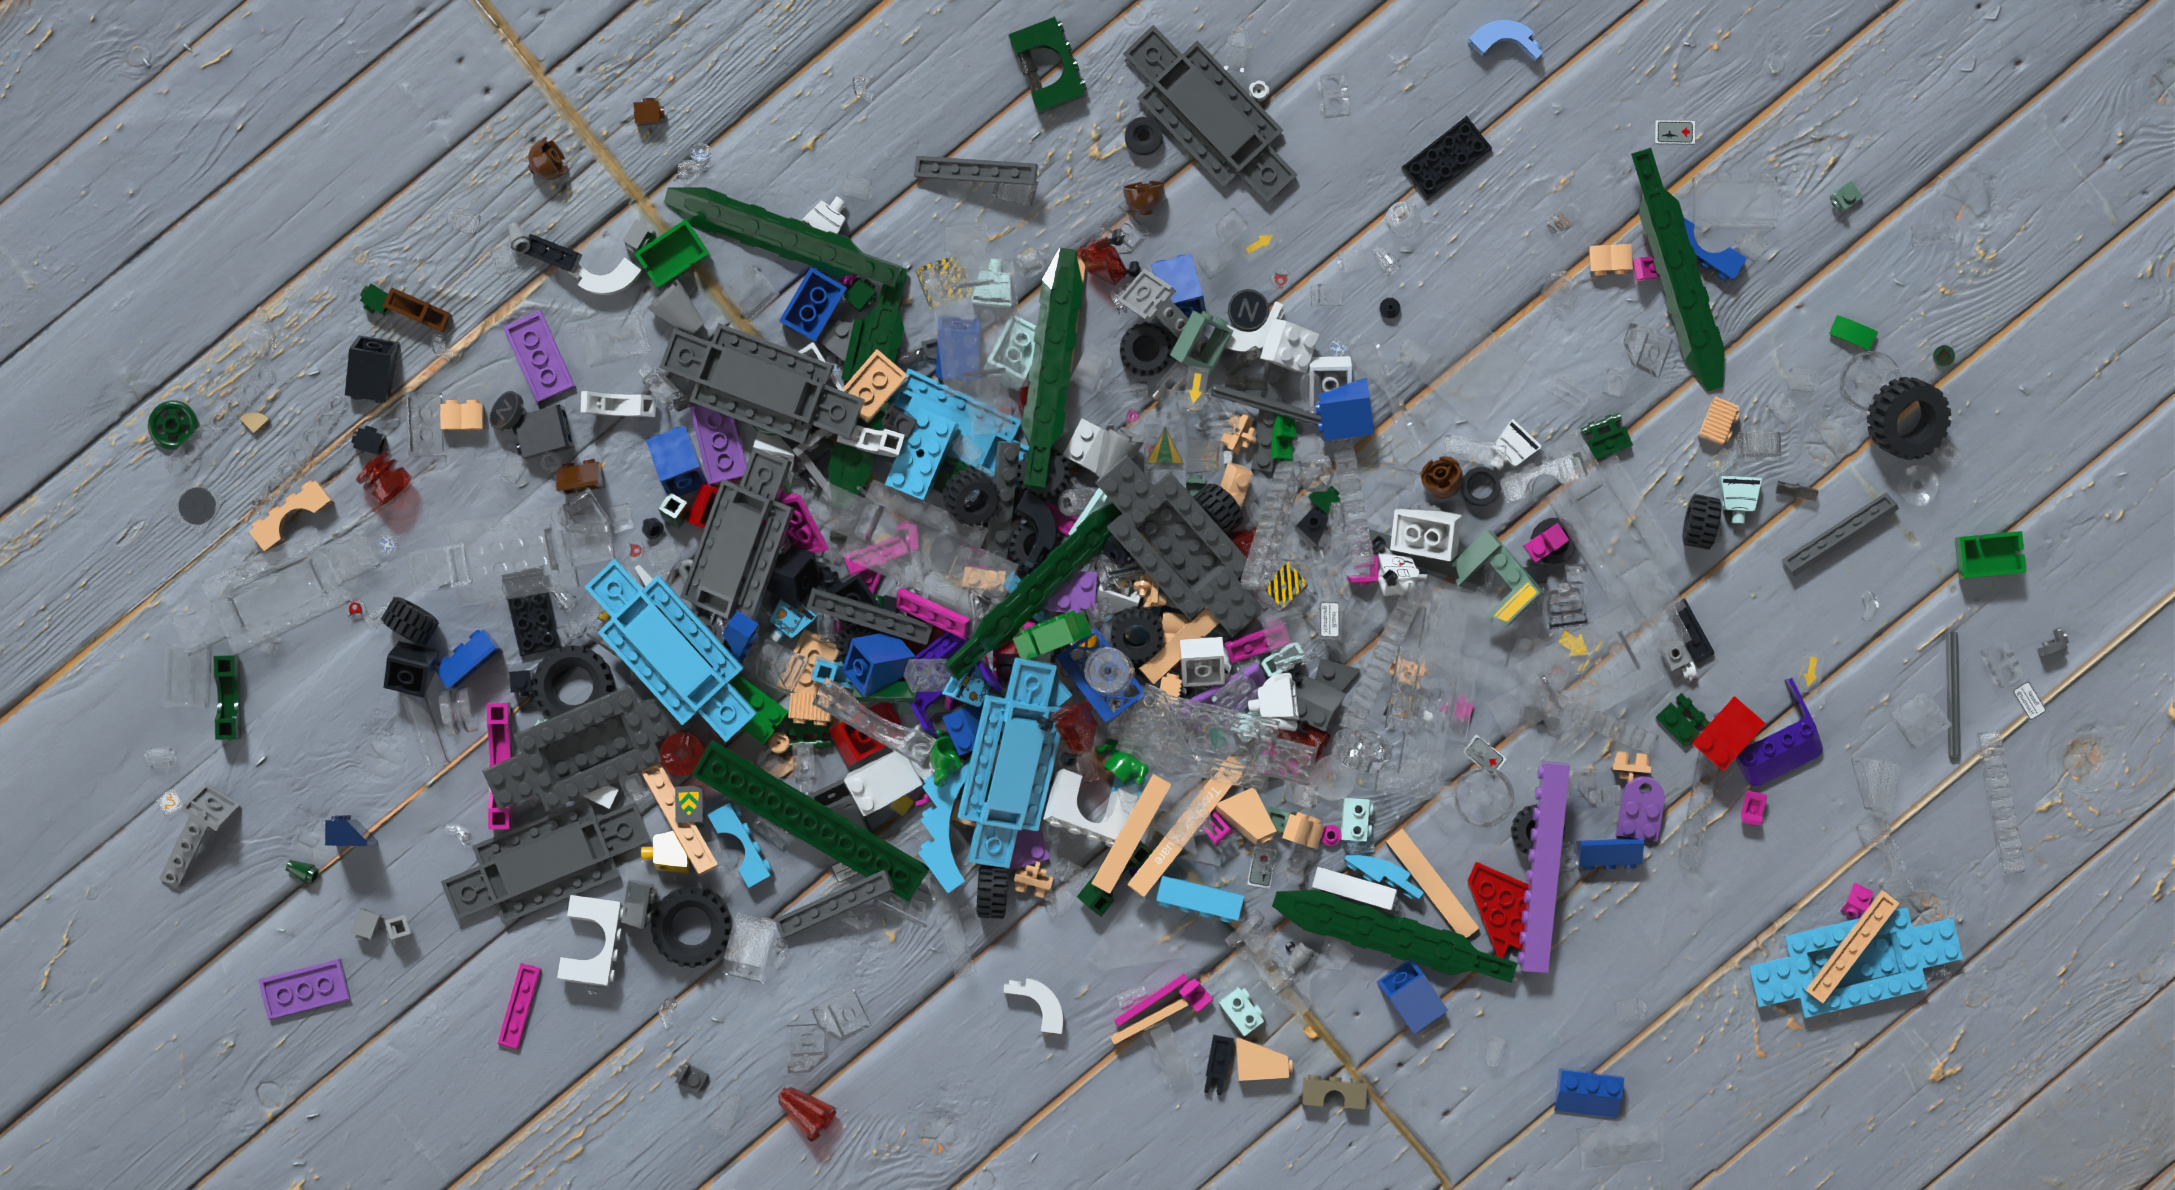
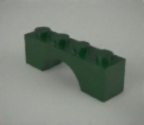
M213 656L214 678L218 695L217 714L215 717V740L241 739L239 656Z
M1139 841L1121 875L1129 869L1141 868L1153 851L1143 842ZM1096 872L1077 895V898L1102 917L1114 902L1113 889L1109 894L1093 885L1092 881L1097 874Z

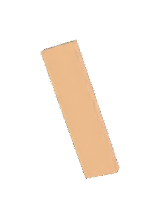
M1181 998L1111 1035V1040L1116 1044L1188 1006L1186 999Z

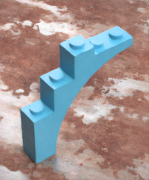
M971 757L963 762V768L949 774L944 787L934 785V774L924 780L925 785L923 789L937 808H928L922 813L923 818L920 820L935 841L931 842L928 840L919 846L921 851L918 853L947 893H950L965 882L951 852L949 825L954 801L961 787L966 782Z

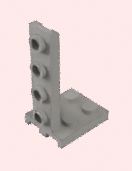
M1145 268L1117 299L1123 306L1148 323L1156 316L1177 339H1179L1189 320L1170 300L1176 290ZM1200 332L1190 351L1198 358L1209 340L1202 332Z
M818 428L808 436L806 444L799 443L792 450L799 458L797 461L798 465L803 471L808 470L811 473L812 477L809 479L816 488L821 486L825 492L822 496L830 505L832 504L830 484L804 452L807 449L811 452L820 445L818 440L822 437L827 439L834 434L828 430ZM838 508L835 511L842 521L845 519L848 522L853 520L854 516L850 510Z
M204 783L183 803L181 811L188 814L189 817L159 879L178 889L208 828L210 827L218 831L238 810L240 804Z

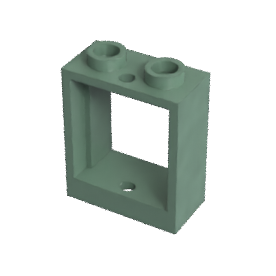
M1193 311L1170 355L1185 365L1211 375L1234 330L1227 326V321L1219 317L1214 320V316L1205 311H1202L1201 314ZM1206 323L1215 327L1198 358L1189 353Z

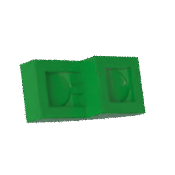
M1837 315L1829 334L1830 336L1850 342L1851 345L1871 351L1878 331Z
M1282 415L1276 416L1271 443L1272 460L1284 462L1293 460L1291 440L1297 438L1295 419Z

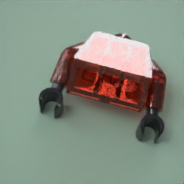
M1115 229L1111 238L1105 237L1098 241L1091 240L1086 247L1081 246L1077 251V257L1082 259L1089 273L1114 286L1117 285L1121 278H1125L1126 275L1137 277L1141 270L1137 261L1130 262L1129 269H1126L1115 246L1111 245H1122L1125 235L1120 236L1121 229Z
M1086 701L1078 705L1070 704L1053 713L1049 719L1040 717L1037 720L1039 724L1045 723L1040 728L1044 731H1050L1053 728V723L1056 722V730L1072 753L1064 752L1060 756V760L1069 767H1073L1076 764V757H1081L1084 753L1091 752L1094 745L1098 724L1091 713L1093 706Z

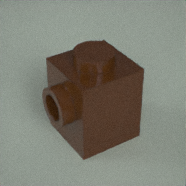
M655 98L642 99L643 102H633L636 126L662 124L661 119L665 118L664 106H660L659 101H655Z

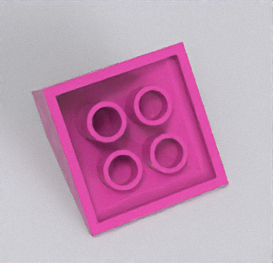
M781 491L778 502L795 508L783 543L815 553L827 551L829 547L801 495ZM763 520V521H762L763 524H764V526H765L767 520Z

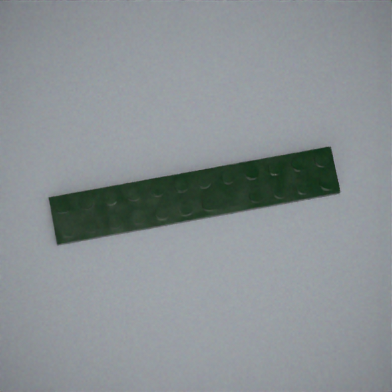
M713 740L691 775L866 878L880 871L887 870L894 888L890 892L907 902H910L930 869L926 864Z

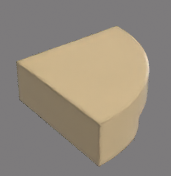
M256 412L247 413L240 417L241 421L254 434L270 420L267 416Z

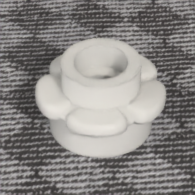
M1256 81L1249 86V95L1254 100L1263 101L1266 99V95L1269 94V87L1263 81Z
M1693 662L1685 664L1686 666L1682 667L1685 679L1689 678L1692 681V679L1698 678Z

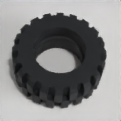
M1900 377L1899 380L1893 379L1889 381V386L1883 385L1879 389L1881 392L1874 395L1872 398L1874 402L1868 408L1870 415H1867V423L1870 424L1868 432L1872 435L1873 442L1879 445L1880 449L1900 459L1913 460L1915 458L1918 460L1924 458V454L1929 456L1934 452L1933 449L1935 447L1939 448L1942 445L1941 440L1943 437H1947V427L1951 425V420H1949L1951 408L1947 407L1949 402L1943 396V392L1940 389L1918 378ZM1918 401L1921 408L1919 423L1913 431L1900 436L1897 429V420L1900 412L1909 403Z

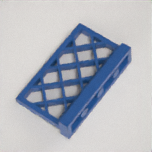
M1094 628L1091 631L1093 635L1080 639L1055 657L1106 725H1109L1114 721L1113 719L1147 693L1099 630ZM1095 634L1100 639L1099 649L1088 647L1089 639ZM1103 644L1108 650L1102 649ZM1075 649L1084 650L1083 661H1075L1069 654ZM1087 650L1099 652L1097 663L1085 662ZM1102 652L1111 653L1113 656L1112 665L1100 664ZM1115 660L1120 666H1115ZM1077 664H1082V668L1080 669ZM1085 665L1097 666L1095 678L1084 675ZM1100 667L1111 668L1110 680L1098 678ZM1114 669L1124 670L1126 673L1124 682L1113 680ZM1128 677L1133 683L1127 682ZM1097 681L1109 683L1108 694L1097 692ZM1112 683L1124 685L1122 696L1111 695ZM1127 685L1136 686L1140 691L1134 698L1125 697ZM1102 697H1107V702ZM1110 698L1122 699L1121 707L1113 713L1109 707Z

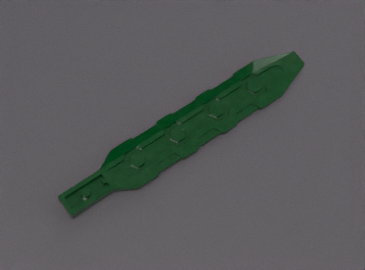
M1651 147L1631 153L1643 191L1639 217L1652 249L1653 262L1657 274L1661 278L1666 294L1665 300L1679 336L1678 342L1684 361L1707 391L1723 387L1725 348L1718 326L1714 322L1709 305V296L1706 287L1703 286L1696 264L1697 258L1687 235L1680 203L1663 187Z
M668 187L664 203L697 228L714 234L720 233L737 239L745 245L768 250L778 254L779 257L802 262L836 277L858 274L892 287L897 285L902 266L863 253L849 237L832 231L820 230L806 225L798 219L772 213L764 207L727 197V194L707 187Z
M1060 247L1042 279L1038 325L1035 327L1033 360L1028 376L1029 389L1021 426L1029 445L1024 487L1045 489L1050 449L1063 434L1066 416L1064 410L1067 389L1070 387L1072 352L1073 348H1075L1077 336L1075 332L1083 293V282L1074 249Z
M901 268L895 287L886 284L882 285L878 305L864 319L859 338V350L855 365L852 367L850 379L877 349L895 364L897 351L900 349L904 334L899 307L908 273L907 268ZM884 406L868 424L859 417L856 425L879 431L884 418ZM836 442L828 468L833 507L843 510L850 509L870 477L874 460L873 453Z
M1113 502L1092 512L1076 527V531L1060 546L1053 549L1047 555L1046 560L1030 575H1026L1000 604L997 603L982 618L974 636L944 664L953 679L959 681L988 652L1004 647L1019 633V629L1048 605L1049 600L1078 576V572L1095 556L1097 557L1103 552L1107 538L1113 535L1107 526L1122 514Z
M1319 890L1276 891L1272 904L1273 908L1305 931L1321 936H1331L1364 949L1370 948L1391 955L1393 958L1419 963L1448 975L1474 971L1512 983L1518 964L1517 962L1477 950L1462 934L1445 929L1439 930L1420 924L1416 920L1406 917L1400 918L1378 911L1377 908L1364 904L1361 906L1339 899L1338 896Z

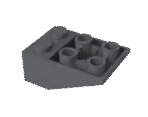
M845 778L808 795L874 834L867 817L863 816L844 781Z
M628 880L622 923L644 929L652 922L654 909H650V906L656 900L657 894L654 883Z

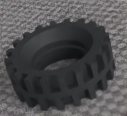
M569 645L556 648L553 652L545 655V658L538 663V668L533 674L534 683L532 690H534L535 702L538 703L540 710L550 719L614 691V677L611 674L608 663L604 661L600 654L581 646ZM570 666H579L587 670L593 681L591 695L586 701L577 705H569L561 701L556 695L554 687L555 679L559 672Z
M695 885L694 887L683 886L680 889L671 891L656 907L651 925L652 941L659 949L660 955L663 954L670 963L674 962L680 967L690 966V968L700 965L705 966L712 960L717 959L726 948L732 932V918L728 912V906L726 903H723L720 899L721 897L718 894L712 893L708 888L703 889ZM683 908H699L710 918L711 932L708 938L701 944L687 945L679 941L674 935L672 928L673 919Z

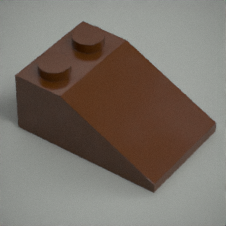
M595 459L584 460L583 465L575 466V463L562 464V468L557 469L556 490L563 495L605 488L601 463L595 462Z

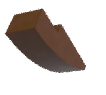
M392 287L383 304V307L441 333L444 332L451 313Z

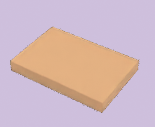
M877 349L843 387V390L846 393L865 399L859 417L868 424L909 376Z
M804 629L777 685L793 693L819 695L824 683L811 680L816 656L836 661L839 655V650L836 648L838 644Z

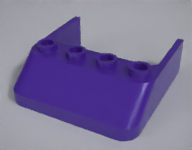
M948 631L916 655L911 673L897 680L918 682L916 703L909 704L924 731L935 740L940 737L926 714L927 708L943 696L942 693L951 678V674L944 664L970 640L969 637L963 639ZM983 657L976 665L980 668L986 681L1000 693L1003 689Z
M1787 678L1785 682L1803 719L1745 747L1736 757L1745 780L1752 786L1763 785L1819 757L1823 752V745L1817 727L1793 678Z

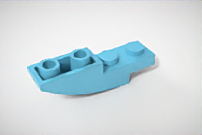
M1345 855L1344 857L1347 860L1345 865L1354 871L1360 869L1364 872L1363 877L1372 883L1375 880L1380 882L1385 876V882L1394 888L1397 885L1404 889L1402 893L1412 900L1414 897L1419 899L1423 894V891L1406 881L1411 873L1393 863L1364 855Z

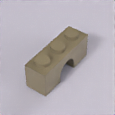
M1308 1075V1078H1303L1302 1105L1324 1106L1325 1095L1332 1090H1336L1343 1094L1344 1108L1366 1109L1367 1083H1363V1079L1350 1078L1349 1082L1342 1081V1077L1329 1076V1080L1321 1079L1320 1075Z

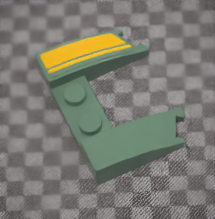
M1485 530L1454 561L1452 567L1457 568L1459 579L1456 580L1458 586H1461L1487 561L1490 562L1513 590L1485 618L1489 621L1495 618L1504 622L1503 627H1507L1540 598L1544 591L1493 531Z

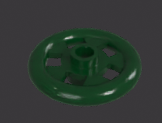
M177 400L165 401L156 406L148 420L150 437L158 446L167 450H178L186 447L195 438L198 429L197 417L192 408ZM168 410L170 415L163 420L160 414ZM178 410L186 414L183 419L175 415ZM175 421L177 427L175 429H171L170 424L171 422ZM162 424L165 433L159 435L156 426ZM184 424L190 425L187 434L182 433ZM169 435H177L178 441L170 442Z

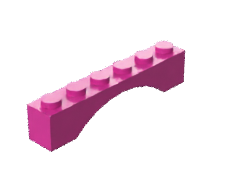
M487 703V729L491 767L512 758L511 703ZM489 788L488 829H513L512 805L499 810Z

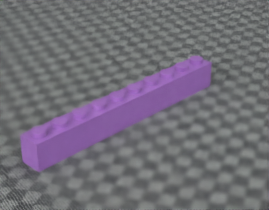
M1542 761V765L1538 766L1537 779H1540V784L1535 789V799L1538 802L1537 808L1533 809V820H1536L1535 828L1531 829L1533 849H1529L1528 854L1531 868L1526 873V882H1529V887L1524 893V903H1527L1526 911L1522 912V923H1525L1524 931L1520 932L1522 952H1518L1517 963L1523 971L1548 973L1570 773V765L1565 762Z

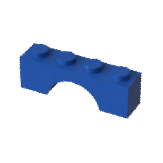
M1684 218V225L1691 247L1694 248L1696 258L1700 261L1698 264L1707 270L1711 268L1717 272L1716 276L1723 281H1732L1747 258L1731 247L1718 253L1703 250L1694 238L1695 224Z
M737 610L727 624L722 636L730 645H726V648L742 665L753 645L752 643L758 635L755 631L759 624Z

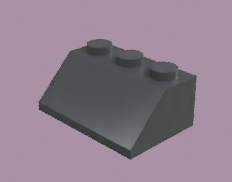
M1289 668L1286 673L1293 674L1295 670ZM1302 673L1295 676L1297 679H1304L1300 685H1295L1299 719L1301 721L1306 720L1310 725L1329 732L1346 694Z

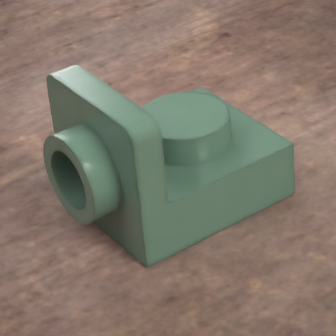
M1849 181L1830 196L1832 199L1831 204L1837 211L1840 210L1843 213L1863 198V195L1853 182Z
M1190 475V478L1185 479V488L1194 496L1206 485L1207 479H1202V475Z
M1268 807L1267 813L1276 831L1283 833L1290 814L1295 816L1297 814L1296 811H1286L1274 807Z

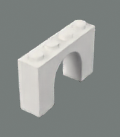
M1065 769L1055 772L1043 820L1050 822L1051 826L1068 828L1070 833L1087 835L1089 840H1100L1106 842V846L1112 847L1135 807L1138 796L1122 790L1112 792L1103 820L1100 823H1093L1081 815L1077 806V795L1082 776Z
M570 895L567 916L571 919L592 921L599 924L605 932L606 942L602 952L590 960L560 957L558 980L609 987L610 982H614L615 970H612L613 961L617 962L618 949H615L616 941H620L622 929L618 928L623 914L621 902Z

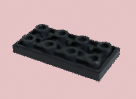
M1465 116L1401 168L1425 199L1428 200L1489 152L1492 147L1468 116Z
M539 566L502 575L520 657L562 647L544 567Z

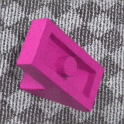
M1654 257L1633 259L1637 282L1660 278L1653 262Z
M1556 523L1523 545L1532 561L1536 563L1565 544L1569 539L1560 525Z

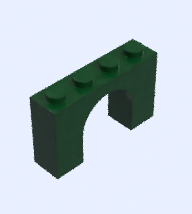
M1055 16L1008 34L1016 57L1035 49L1047 48L1056 52L1063 62L1062 75L1055 83L1031 92L1038 114L1085 97L1084 91L1087 90L1084 79H1079L1077 72L1080 71L1076 59L1072 60L1069 52H1072L1071 45L1068 40L1064 41L1062 33L1065 31L1061 20L1057 21Z

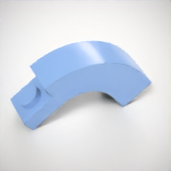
M1510 20L1488 23L1479 28L1467 41L1481 56L1494 44L1502 41L1517 44L1534 61L1543 53L1541 51L1542 47L1535 40L1531 41L1529 39L1534 32L1527 26Z

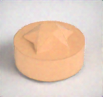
M781 732L772 734L768 740L770 750L776 754L784 753L789 747L788 737Z

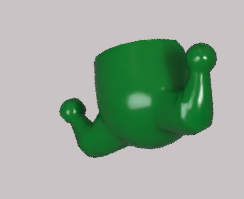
M937 729L936 732L940 738L933 741L930 762L935 769L934 785L944 787L949 774L955 773L961 767L962 758L954 750L952 739L950 737H941L942 731Z
M1112 739L1104 745L1095 748L1096 754H1102L1105 750H1111L1112 756L1103 765V769L1106 771L1110 770L1124 785H1128L1134 779L1137 785L1144 784V778L1149 772L1148 765L1139 761L1132 752L1126 751L1120 740Z

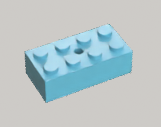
M917 407L913 416L917 421L907 438L904 437L899 456L894 461L885 485L927 502L959 424ZM923 450L924 456L918 457V453Z
M1165 875L1161 876L1156 895V901H1159L1160 906L1172 908V905L1180 906V911L1188 913L1197 910L1200 911V916L1212 918L1213 915L1221 916V921L1233 923V920L1238 921L1244 899L1242 894Z

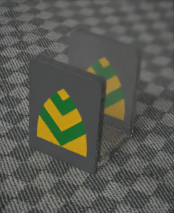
M703 786L675 787L676 823H695L696 827H705V791Z

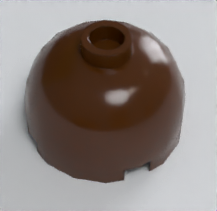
M544 137L530 148L528 168L533 175H537L539 178L554 180L565 174L568 166H564L562 160L565 157L557 144L552 140L546 141L547 137Z
M1149 181V183L1145 184L1137 182L1124 186L1123 193L1126 204L1133 211H1140L1141 215L1153 214V210L1163 204L1165 198L1164 182Z
M1442 456L1439 457L1440 460L1429 461L1422 468L1420 476L1428 494L1436 498L1445 499L1450 498L1460 490L1463 483V473L1457 460Z

